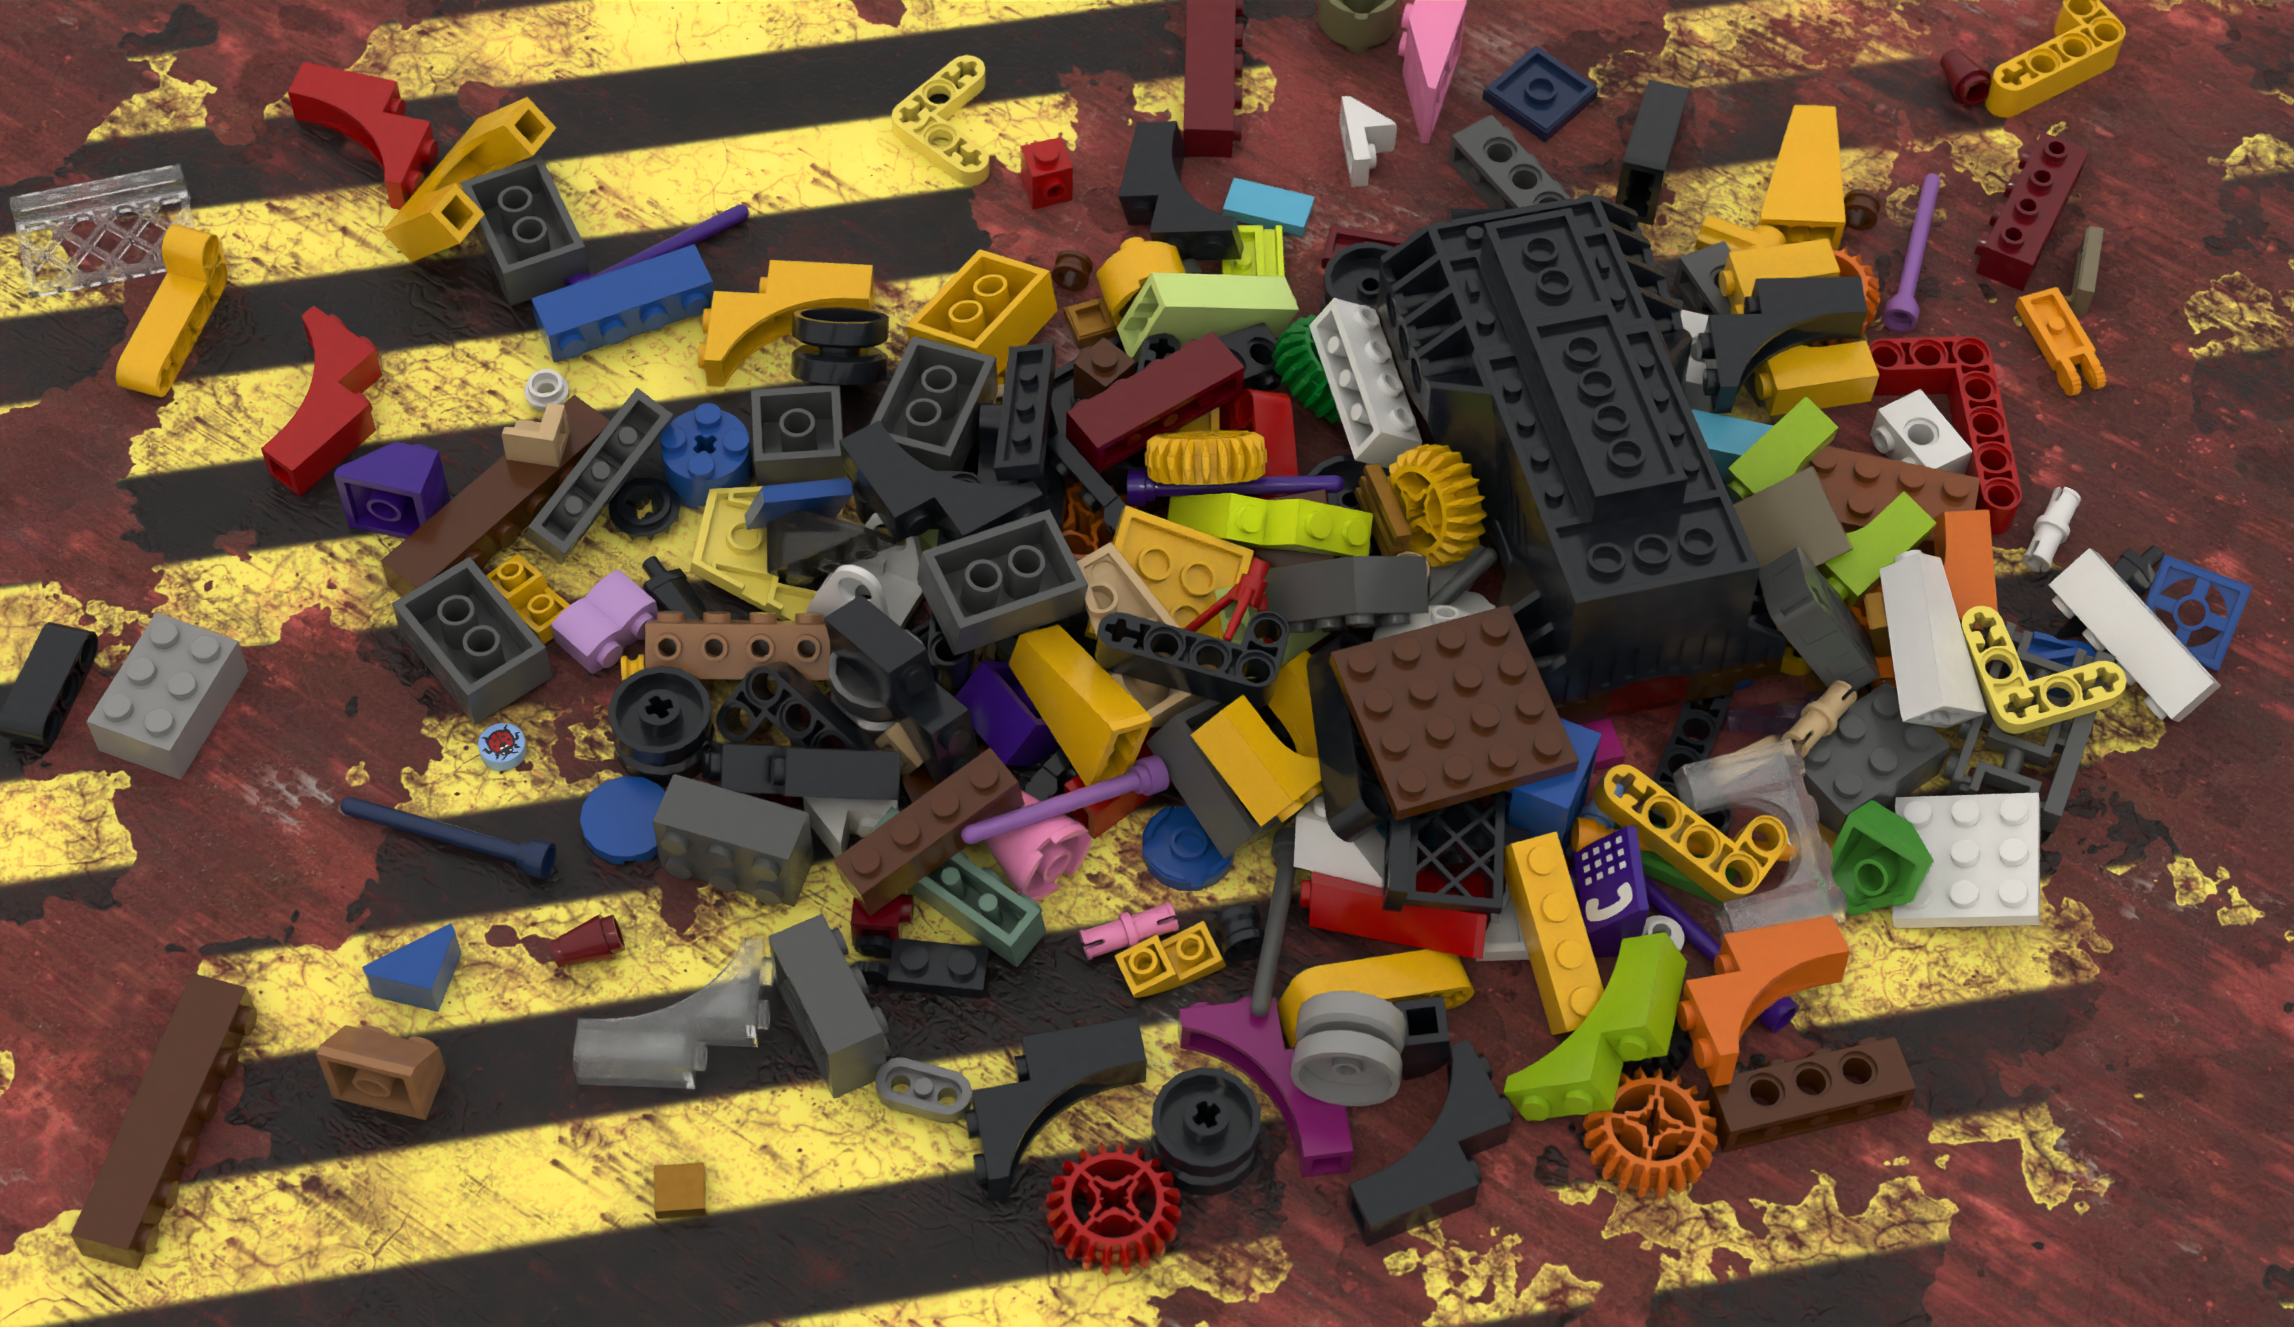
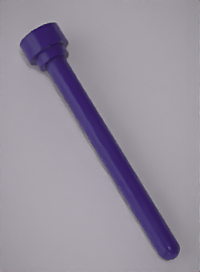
M738 204L595 275L591 272L587 274L579 272L565 279L564 286L567 287L697 244L746 220L749 216V210L745 205Z
M1129 470L1127 474V499L1129 506H1148V502L1157 501V497L1220 493L1239 495L1300 494L1326 489L1328 493H1339L1344 488V480L1338 475L1268 476L1249 482L1190 486L1156 483L1148 477L1147 470Z
M1643 872L1648 903L1662 916L1675 920L1681 926L1684 937L1714 964V958L1716 955H1719L1721 945ZM1790 996L1781 998L1758 1016V1020L1771 1033H1776L1793 1019L1798 1012L1799 1005Z

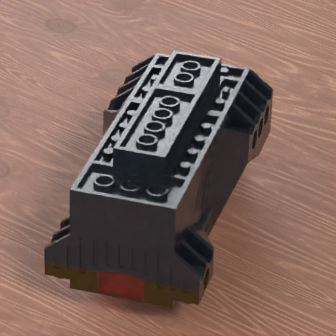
M1593 194L1580 196L1579 199L1572 200V198L1458 218L1451 220V222L1430 223L1429 226H1425L1423 229L1420 228L1410 235L1401 245H1396L1381 256L1377 315L1379 316L1384 336L1391 350L1394 364L1404 388L1427 422L1437 445H1448L1452 452H1461L1463 463L1472 465V477L1480 479L1477 488L1479 494L1485 497L1481 501V508L1487 513V516L1481 520L1485 533L1479 537L1484 548H1492L1497 553V561L1494 563V566L1502 584V590L1495 608L1509 605L1559 718L1575 724L1733 694L1736 682L1780 674L1787 644V638L1781 631L1777 630L1767 610L1765 599L1758 586L1759 563L1685 396L1686 374L1693 340L1690 332L1683 328L1679 313L1680 309L1668 293L1664 273L1655 264L1651 244L1643 236L1639 228L1636 211L1622 204L1614 203L1613 200L1604 196H1593Z

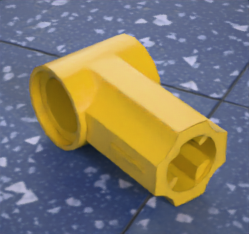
M1709 214L1702 224L1695 249L1701 250L1725 241L1729 249L1734 252L1787 244L1784 234L1772 226L1758 225L1751 230Z

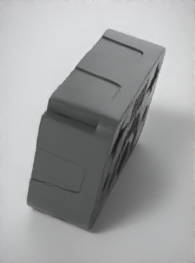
M1800 547L1794 548L1760 569L1758 577L1766 607L1773 622L1828 689L1834 681H1845L1852 688L1842 697L1843 699L1851 692L1857 691L1880 677L1871 642L1865 628Z

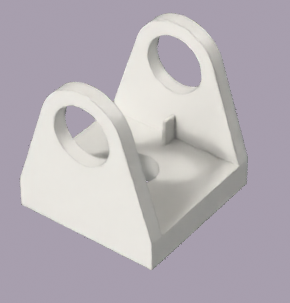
M874 513L847 546L808 605L807 612L823 613L824 621L825 617L859 595H869L871 599H867L904 629L925 596L917 581L922 554L919 537L911 536L907 538L906 545L903 546L887 542L880 535L877 525L884 523Z

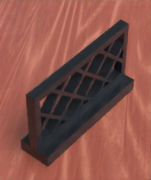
M1505 791L1491 794L1493 805L1482 814L1468 801L1456 804L1472 820L1470 824L1457 834L1439 817L1451 806L1422 813L1425 817L1418 821L1419 814L1396 821L1390 809V815L1385 822L1382 910L1401 912L1403 905L1500 914L1503 909ZM1492 816H1493V827H1492L1491 824L1487 821V820H1488L1489 818H1491ZM1430 823L1448 840L1432 854L1418 840V832ZM1478 827L1492 841V849L1481 858L1463 842V839ZM1453 847L1471 864L1470 867L1456 878L1438 861L1440 857ZM1417 854L1423 859V861L1418 865ZM1490 860H1492V871L1486 865ZM1428 867L1446 883V886L1437 893L1416 891V876ZM1478 871L1491 885V898L1473 897L1461 884ZM1453 891L1456 895H1450L1449 893Z

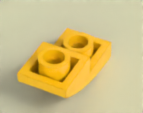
M517 553L487 574L486 577L544 645L554 638L551 624L570 604L548 587L543 573Z
M1204 920L1163 941H1160L1158 935H1155L1114 955L1134 998L1150 996L1174 989L1227 967Z

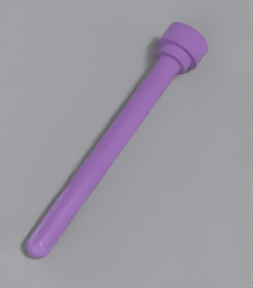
M1934 173L1926 175L1923 181L1898 292L1885 305L1882 320L1884 325L1892 331L1909 332L1917 325L1920 308L1914 295L1941 182L1940 177Z
M1158 755L1147 756L1136 760L1134 766L1130 767L1126 774L967 825L962 829L961 837L965 843L974 844L1132 791L1136 794L1143 793L1146 796H1150L1167 790L1169 786L1168 770Z

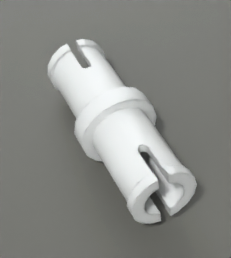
M2061 487L2055 488L2044 515L2037 518L2033 526L2034 537L2022 558L2023 564L2030 570L2039 572L2043 563L2042 572L2049 571L2059 544L2066 542L2070 533L2068 525L2076 507L2079 506L2081 501L2080 495L2073 489L2064 487L2062 492Z

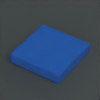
M837 478L763 486L745 513L747 530L833 521L853 495L851 480Z

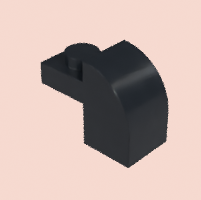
M1444 996L1395 1002V1007L1403 1013L1407 1023L1405 1045L1400 1054L1403 1063V1080L1419 1078L1442 1068L1450 1059L1451 1054Z

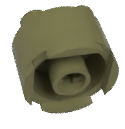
M1319 0L1317 23L1322 31L1333 41L1345 45L1351 52L1363 53L1369 47L1384 42L1394 33L1398 25L1400 0Z

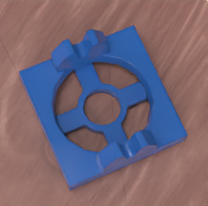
M2164 554L2144 603L2155 615L2156 607L2173 613L2174 621L2178 625L2175 633L2177 639L2201 665L2219 671L2253 586ZM2189 578L2197 579L2191 595L2183 596L2179 600L2162 595V592L2176 581ZM2210 585L2216 587L2224 598L2227 610L2225 617L2210 612L2209 605L2205 601ZM2186 600H2197L2204 606L2205 617L2198 625H2185L2178 618V608ZM2205 625L2219 630L2218 636L2206 644L2194 647L2186 646L2190 634L2194 630H2199Z

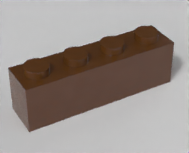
M991 748L987 749L836 857L834 863L842 882L869 916L873 915L970 845L965 843L961 837L962 829L965 826L1024 806L1019 782Z

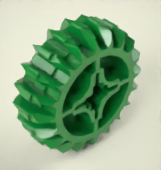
M1311 314L1307 318L1300 317L1286 328L1279 336L1278 342L1274 345L1276 350L1272 358L1277 363L1274 370L1283 377L1281 384L1291 390V398H1297L1303 403V409L1310 408L1314 411L1317 418L1325 416L1332 424L1337 421L1342 423L1309 327L1317 316Z

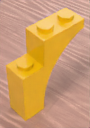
M770 260L768 277L760 278L759 293L714 291L711 308H704L703 334H707L706 343L700 342L698 346V368L705 369L707 386L725 387L733 373L752 354L767 344L791 334L793 313L795 311L818 307L873 310L875 293L873 265Z

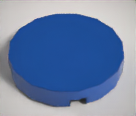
M623 776L601 784L590 793L582 805L580 825L586 845L597 857L612 864L625 865L624 861L634 860L640 863L653 858L658 854L653 819L665 791L659 784L643 777Z
M1187 803L1186 806L1174 808V805L1161 809L1149 820L1143 832L1142 858L1149 873L1161 884L1178 891H1199L1214 886L1228 874L1234 861L1235 854L1226 859L1222 857Z

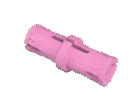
M1170 901L1130 915L1127 911L1118 914V920L1087 930H1080L1079 936L1081 942H1084L1086 945L1083 946V950L1087 959L1091 960L1093 957L1126 946L1130 948L1155 935L1160 936L1172 931H1179L1178 921L1173 917L1157 922L1158 920L1175 915Z

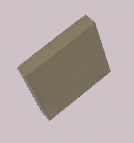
M1813 466L1733 504L1760 569L1796 547L1802 549L1815 567L1853 550Z

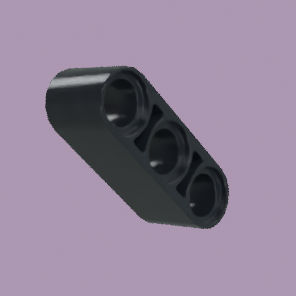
M48 622L44 625L1 711L0 735L2 737L42 747H50L54 744L96 658L98 636L95 632L54 622Z

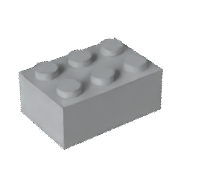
M156 612L86 721L98 750L182 780L249 671L239 642Z

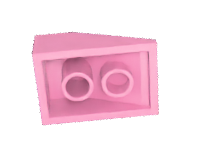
M1415 0L1414 4H1406L1401 27L1406 28L1407 32L1404 31L1402 34L1398 55L1404 56L1402 74L1422 143H1430L1460 56L1467 0Z

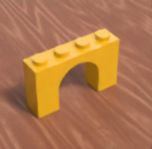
M528 97L478 118L382 230V233L410 262L460 244L484 216L483 211L462 191L460 182L511 166L534 156L556 127Z
M1828 238L1734 251L1728 253L1725 268L1719 273V287L1721 294L1724 297L1728 296L1731 304V314H1744V300L1746 296L1752 295L1756 278L1839 277L1840 269ZM1866 340L1823 347L1796 346L1772 357L1754 371L1756 375V394L1760 400L1765 401L1770 416L1787 414L1805 396L1819 409L1869 402L1872 399L1879 378L1878 370Z
M1307 649L1281 667L1273 697L1268 704L1289 732L1297 753L1285 746L1274 735L1244 695L1222 709L1191 734V737L1260 826H1263L1275 816L1281 822H1284L1323 791L1307 673V660L1311 655Z

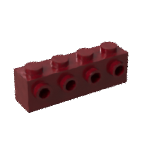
M2044 132L2041 133L2035 147L2026 146L2018 164V168L2023 171L2021 175L2012 174L2003 195L2008 200L2006 204L2002 202L1997 203L1989 225L1994 228L1991 233L1984 230L1976 246L1974 254L1981 256L1976 270L1977 274L2024 291L2081 175L2089 149Z
M1214 332L1198 340H1190L1175 353L1164 359H1156L1150 362L1144 370L1127 379L1115 381L1107 390L1091 399H1083L1077 402L1066 412V438L1099 474L1146 448L1147 440L1156 434L1173 433L1241 395L1244 366Z

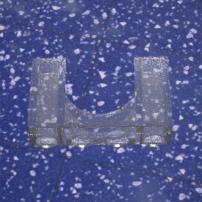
M1791 738L1686 764L1672 774L1680 802L1697 815L1701 816L1735 807H1746L1779 819L1785 825L1788 833L1787 843L1791 847V858L1785 877L1779 886L1771 891L1727 901L1713 910L1721 939H1723V934L1829 915L1833 916L1837 926L1847 921L1844 914L1847 912V900L1842 888L1835 885L1831 872L1833 866L1832 851L1829 844L1821 839L1817 826L1819 821L1818 806L1814 797L1807 794L1803 781L1805 764L1800 752L1794 750Z

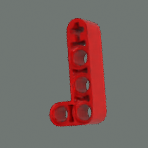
M1243 389L1241 395L1219 406L1220 430L1256 432L1264 437V446L1267 448V463H1265V474L1261 477L1298 476L1292 404L1287 394ZM1294 494L1244 495V496H1249V497H1254V498H1259V499H1264V500H1266V499L1277 498V497H1283V496L1294 495ZM1248 548L1254 550L1253 555H1256L1255 548Z

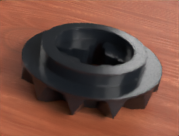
M637 478L624 483L609 502V516L617 533H627L632 541L637 536H646L652 541L655 534L660 532L668 534L670 526L674 522H679L680 500L677 492L668 483L656 478ZM651 500L653 513L647 512L644 517L639 519L637 509L643 510Z

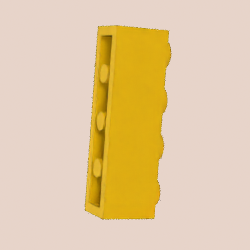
M1557 831L1504 847L1505 878L1552 1035L1576 1030L1591 1013L1604 992Z

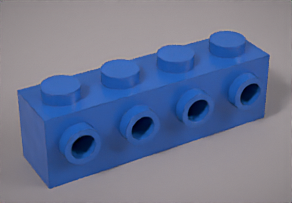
M695 244L531 298L536 325L555 363L567 358L578 357L585 352L609 344L619 343L626 338L650 330H658L665 325L689 317L702 315L704 308H711L714 286L710 274Z

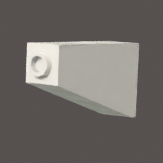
M1910 550L1895 556V563L1879 570L1902 721L1947 729L1986 714L1987 711L1941 558L1923 554L1921 550Z

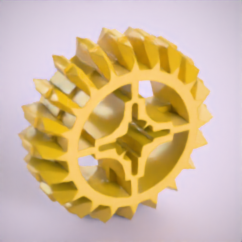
M1189 430L1156 434L1147 440V452H1145V466H1147L1148 477L1156 483L1191 486L1249 482L1257 480L1265 474V463H1267V448L1264 446V437L1256 432Z
M1424 444L1416 446L1414 449L1406 450L1403 454L1397 455L1395 463L1389 465L1390 476L1387 477L1413 533L1406 552H1416L1426 556L1429 566L1432 567L1448 566L1471 556V551L1480 546L1478 537L1485 533L1481 520L1487 516V513L1481 508V501L1485 497L1479 494L1477 488L1480 479L1472 477V465L1463 463L1461 452H1452L1448 445Z

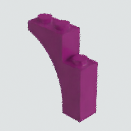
M1252 996L1241 998L1234 1003L1214 1005L1211 1002H1198L1190 1005L1188 1008L1179 1009L1178 1036L1180 1048L1217 1058L1245 1074L1261 1088L1276 1106L1289 1129L1295 1145L1301 1178L1350 1172L1353 1147L1345 1106L1320 1101L1306 1095L1294 1085L1290 1072L1295 1047L1287 1050L1284 1048L1276 998L1271 999L1269 1012L1263 1017H1257L1252 1014L1250 1010Z

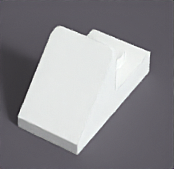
M1344 96L1341 99L1339 126L1351 187L1368 186L1369 171L1376 168V153L1391 152L1395 149L1397 125L1389 118L1351 96Z
M803 797L804 810L809 812L810 826L835 858L847 850L850 834L859 835L864 838L892 806L898 810V800Z

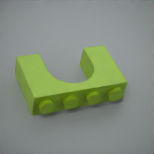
M1805 396L1728 468L1724 479L1728 484L1726 486L1727 492L1736 502H1739L1799 473L1834 440L1839 427ZM1903 491L1869 524L1857 531L1846 533L1853 550L1816 568L1843 601L1846 600L1854 607L1865 594L1869 593L1881 581L1879 569L1895 563V556L1906 551L1915 550L1931 535L1937 523Z

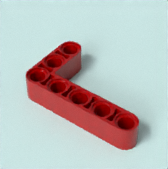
M1971 336L1884 338L1871 342L1869 349L1879 373L1873 395H1909L1919 389L1924 394H1947L1954 429L1973 450L1964 475L1980 478L1975 510H1989L1992 535H1999L2008 531L2020 505L2022 491L1989 346L1983 340Z

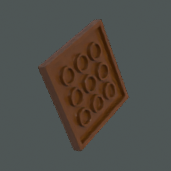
M1509 605L1331 652V667L1396 821L1577 771L1578 757Z

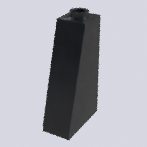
M1650 79L1624 156L1615 203L1635 210L1638 215V222L1653 225L1684 116L1689 88Z

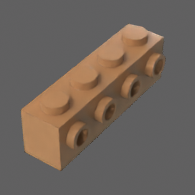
M660 611L657 612V619H650L645 623V669L658 666L680 668L697 677V679L742 680L753 668L781 661L792 665L807 680H829V658L833 650L825 622L823 621V613H796L795 621L777 620V613L752 612L749 613V620H731V612L714 611L703 612V620L685 619V612ZM768 674L767 680H775L773 676Z

